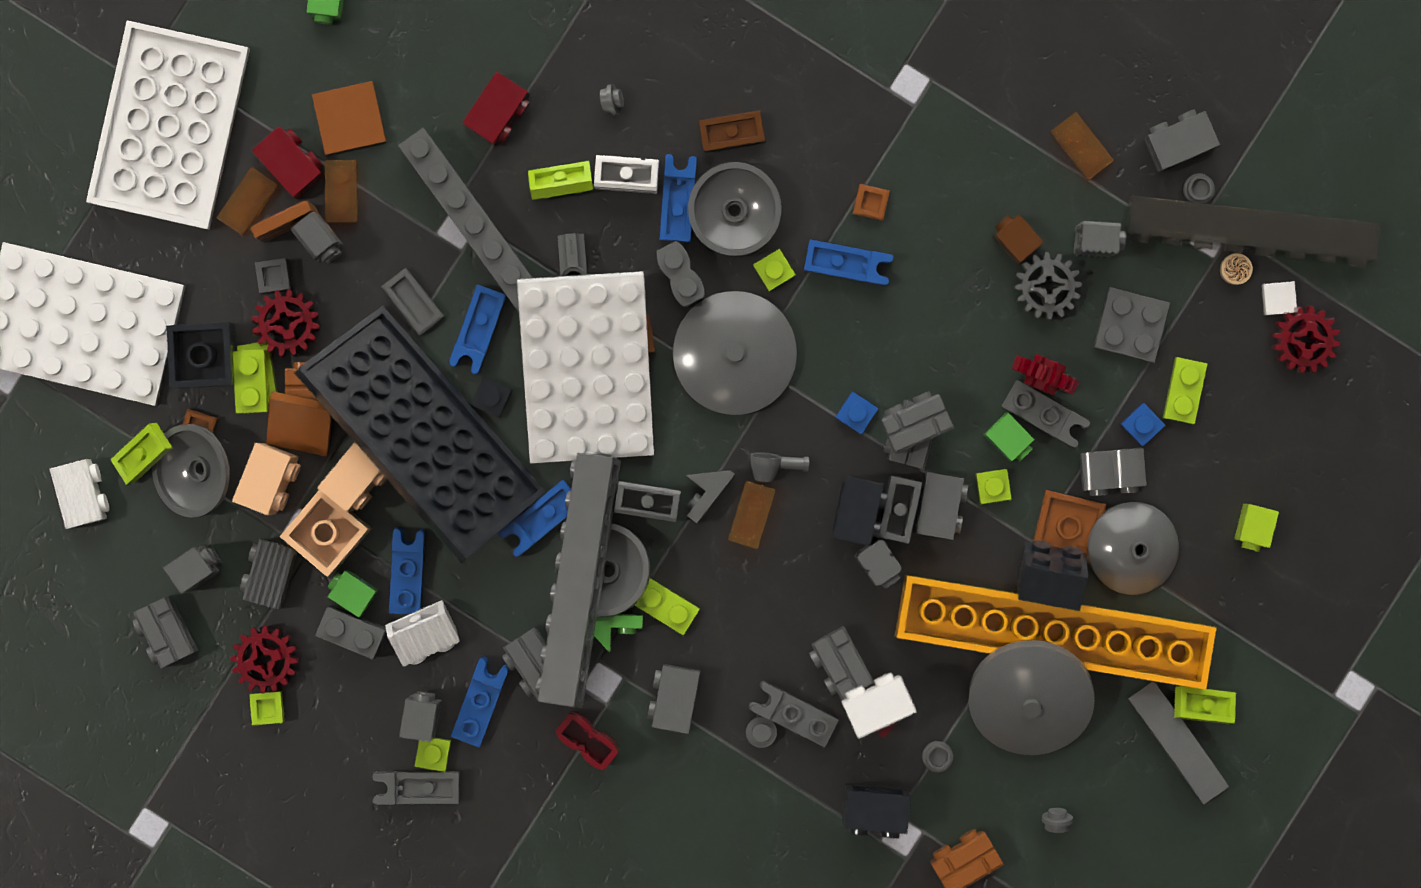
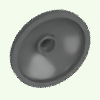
M729 162L708 170L694 185L688 202L689 221L698 239L709 249L728 256L747 255L762 248L775 234L781 219V199L775 184L763 171L746 163ZM733 205L738 206L741 210V213L736 217L731 216L728 211Z
M195 424L175 426L164 434L173 448L152 466V476L156 490L166 506L181 516L200 517L207 515L221 504L228 490L230 471L227 455L219 440L206 428Z
M1125 502L1106 510L1094 523L1087 543L1088 560L1095 576L1113 591L1128 595L1144 594L1162 585L1173 572L1179 554L1178 536L1172 522L1159 509L1141 502ZM1141 544L1143 546V553L1136 555L1135 548Z
M611 524L597 616L600 617L615 616L633 607L643 596L650 579V559L644 544L632 531L616 524ZM613 566L615 570L614 575L608 577L606 570L608 567Z

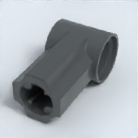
M571 233L557 236L560 277H567L573 274L580 276L588 275L585 235Z

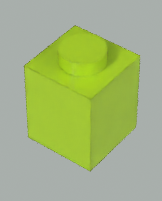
M1243 504L1234 539L1242 541L1241 547L1260 552L1261 546L1270 548L1279 512L1251 504Z

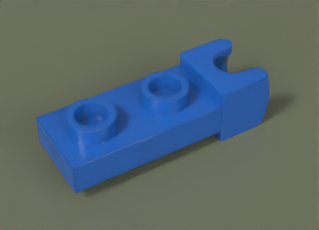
M666 154L660 241L691 242L692 227L688 215V202L695 185L696 156L689 157L688 166L684 170H678L674 167L673 156Z
M810 239L804 271L887 287L889 279L880 276L876 271V267L880 263H891L894 256Z
M477 284L449 361L450 366L457 367L464 356H470L473 361L471 372L476 375L480 374L507 297L506 294Z
M564 479L497 534L500 538H506L510 534H516L519 537L520 543L513 551L516 558L567 517L568 509H566L565 500L571 488Z
M395 527L393 530L389 613L412 614L421 610L424 551L426 546V529L424 528L419 529L416 533L414 542H407L404 539L402 527Z
M481 656L450 736L479 748L510 670L507 664H505L498 674L491 675L486 668L488 663L486 656Z

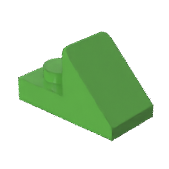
M618 614L609 617L597 616L594 636L608 652H611L612 628H618L617 633L636 634V628H643V615Z

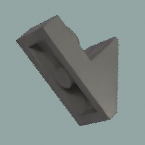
M728 470L687 475L688 478L706 491L703 495L697 492L686 506L691 510L687 516L697 523L735 474Z

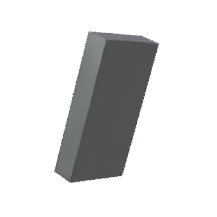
M404 268L381 286L420 336L445 317L407 268Z

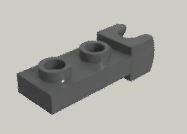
M1016 380L1001 406L1003 409L1072 449H1076L1078 441L1071 437L1069 433L1072 426H1080L1086 429L1091 423L1084 417L1065 408L1019 380Z
M765 681L760 682L761 689L768 693L769 699L765 704L750 702L749 709L823 747L826 746L839 721L838 718Z
M376 771L372 776L374 781L384 782L388 788L387 793L378 794L373 798L372 802L375 805L460 803V771Z

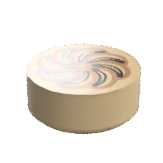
M1231 254L1221 262V277L1231 285L1242 284L1252 275V263L1243 254Z

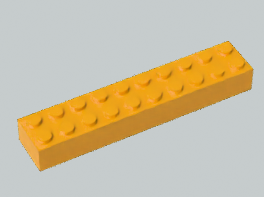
M905 575L895 631L897 638L985 653H992L998 648L1014 642L1026 640L1045 641L1070 651L1084 664L1087 670L1204 690L1207 688L1216 628L1208 625L1083 604L1080 611L1018 600V593Z

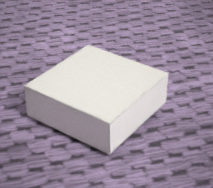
M1295 281L1262 284L1264 315L1283 314L1284 312L1294 313V307H1297Z

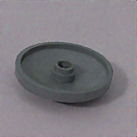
M742 291L718 293L696 304L681 321L673 344L674 367L685 391L703 407L726 415L749 414L775 401L788 386L793 376L797 359L795 336L783 313L768 300Z
M1019 641L998 648L979 664L970 681L969 709L977 729L994 745L1016 754L1041 755L1057 751L1069 745L1085 730L1094 710L1093 683L1084 664L1065 648L1045 641Z

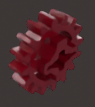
M290 289L287 290L286 296L283 297L276 290L275 299L273 300L268 296H264L266 305L264 307L256 305L255 307L260 316L252 317V322L259 325V327L252 330L253 334L262 335L258 340V344L264 346L268 343L267 351L269 354L278 349L281 358H284L286 351H290L293 357H296L297 348L299 347L305 352L308 351L306 342H316V337L311 334L312 331L320 330V326L313 323L314 320L319 318L318 312H310L314 306L313 302L309 301L304 304V294L302 293L293 298V293ZM286 304L297 306L303 312L295 313L289 310ZM275 308L276 312L272 319L266 321L269 312ZM288 317V320L292 322L288 330L278 326L282 324V318ZM306 325L305 332L296 340L299 329ZM269 335H279L284 338L285 343L276 342Z
M1307 306L1304 313L1301 307H1294V315L1284 312L1283 316L1286 321L1275 322V325L1280 330L1279 333H1271V337L1278 339V343L1271 346L1272 350H1280L1281 353L1276 358L1278 361L1288 360L1285 368L1292 370L1297 365L1298 373H1304L1306 367H1308L1310 372L1315 373L1317 372V364L1326 368L1328 366L1326 358H1335L1337 356L1331 350L1332 347L1340 346V342L1335 341L1333 338L1340 331L1331 329L1330 326L1335 322L1333 318L1324 320L1326 311L1318 310L1314 314V307ZM1299 321L1298 327L1292 332H1288L1291 326ZM1317 323L1322 328L1324 337L1317 330ZM1307 336L1317 340V342L1303 343L1300 340H1295L1294 337ZM1287 343L1295 350L1294 356L1290 353ZM1320 347H1322L1321 352L1316 357L1312 358L1313 353Z
M1035 354L1033 361L1016 355L1011 367L1012 370L1026 376L1024 384L1052 396H1055L1057 389L1074 395L1079 383L1077 379L1064 374L1066 366L1038 354Z
M269 625L263 626L262 633H259L256 627L251 628V637L241 634L240 638L243 644L233 645V648L238 651V655L230 657V660L237 662L238 666L232 669V673L240 672L242 676L238 682L240 684L245 681L250 682L248 687L250 691L254 690L256 686H260L261 694L266 693L268 686L274 692L278 691V682L280 681L286 686L290 683L286 675H295L297 672L291 665L299 662V658L292 657V652L298 648L297 646H288L287 643L290 641L291 636L288 635L281 638L280 628H276L273 633H270ZM264 639L276 642L281 648L275 649L269 646ZM252 643L253 652L250 659L245 661L246 650ZM262 652L264 655L270 654L272 660L267 663L268 667L265 663L259 664L258 658L262 657ZM285 658L284 667L281 673L277 675L276 667L280 659ZM254 670L261 673L265 680L254 677L249 671Z

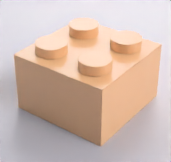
M354 442L317 488L346 512L358 511L359 509L362 510L372 498V495L369 493L375 485L382 486L387 478Z
M255 443L232 501L265 515H274L279 510L283 511L289 498V494L285 492L290 481L294 482L301 467L300 464H297L299 457L266 443Z
M319 490L280 537L324 575L329 577L337 571L372 528L354 512H346Z

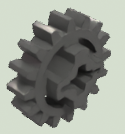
M1045 252L1041 261L1037 255L1031 257L1033 265L1024 262L1021 266L1025 273H1016L1015 275L1017 279L1021 280V284L1013 286V290L1021 291L1022 294L1016 301L1022 302L1025 300L1027 304L1023 311L1027 312L1034 309V318H1039L1042 313H1045L1046 319L1051 320L1053 312H1056L1060 318L1064 316V307L1068 310L1074 308L1070 302L1071 299H1080V295L1074 292L1075 288L1082 286L1081 282L1074 281V277L1080 272L1079 270L1072 272L1069 270L1072 264L1071 260L1064 264L1061 263V254H1057L1054 260L1050 259L1049 252ZM1041 267L1040 276L1036 280L1028 281L1031 273L1036 268ZM1054 267L1062 271L1066 279L1058 277L1054 273ZM1046 278H1049V283L1061 285L1051 290L1049 294H1047L1046 289L1034 287L1044 283ZM1067 291L1064 300L1055 306V297L1060 292ZM1029 293H1035L1041 299V305L1034 302Z

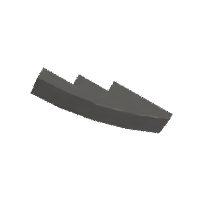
M1154 681L1128 698L1131 705L1148 726L1150 732L1167 753L1168 758L1204 806L1230 788L1183 720L1174 718L1173 706Z

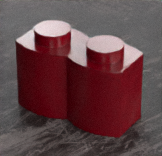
M570 711L555 731L558 738L566 746L579 750L583 758L597 769L605 770L618 754L619 747L608 734L595 730L592 723L578 712Z

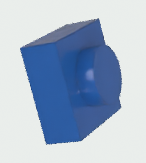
M852 391L835 418L859 434H862L878 408Z
M1145 403L1139 405L1120 424L1141 447L1165 426Z

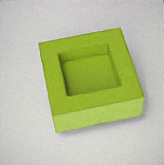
M780 249L753 264L769 292L795 276L794 271Z
M1007 469L975 473L980 504L1012 500Z
M282 691L249 694L252 725L285 722Z
M436 737L431 742L419 740L415 767L445 772L451 740Z

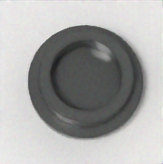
M609 84L607 88L600 90V102L605 114L618 115L620 108L624 107L623 93L621 89H616L614 84Z
M1201 173L1190 176L1183 186L1184 196L1189 202L1196 205L1207 203L1215 192L1212 179Z
M764 717L752 719L746 728L748 741L758 748L770 746L777 736L774 722Z
M933 741L923 750V763L933 772H943L953 762V751L945 742Z
M1050 808L1048 812L1042 814V822L1045 824V830L1053 833H1064L1069 831V827L1073 823V816L1067 813L1066 809Z

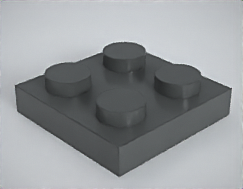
M1109 287L1093 348L1155 363L1170 302Z

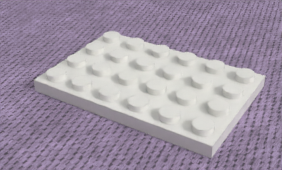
M127 20L86 202L210 230L250 49L240 45Z
M3 242L0 251V369L157 406L168 362L166 325H177L186 286Z
M643 272L517 280L530 463L576 460L577 453L613 458L654 455Z

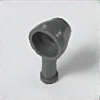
M758 452L752 453L750 458L754 479L761 482H773L779 469L802 470V472H808L809 457L803 456V458L781 457L777 454Z

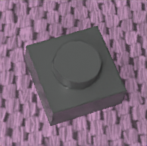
M286 258L255 262L260 294L292 289Z

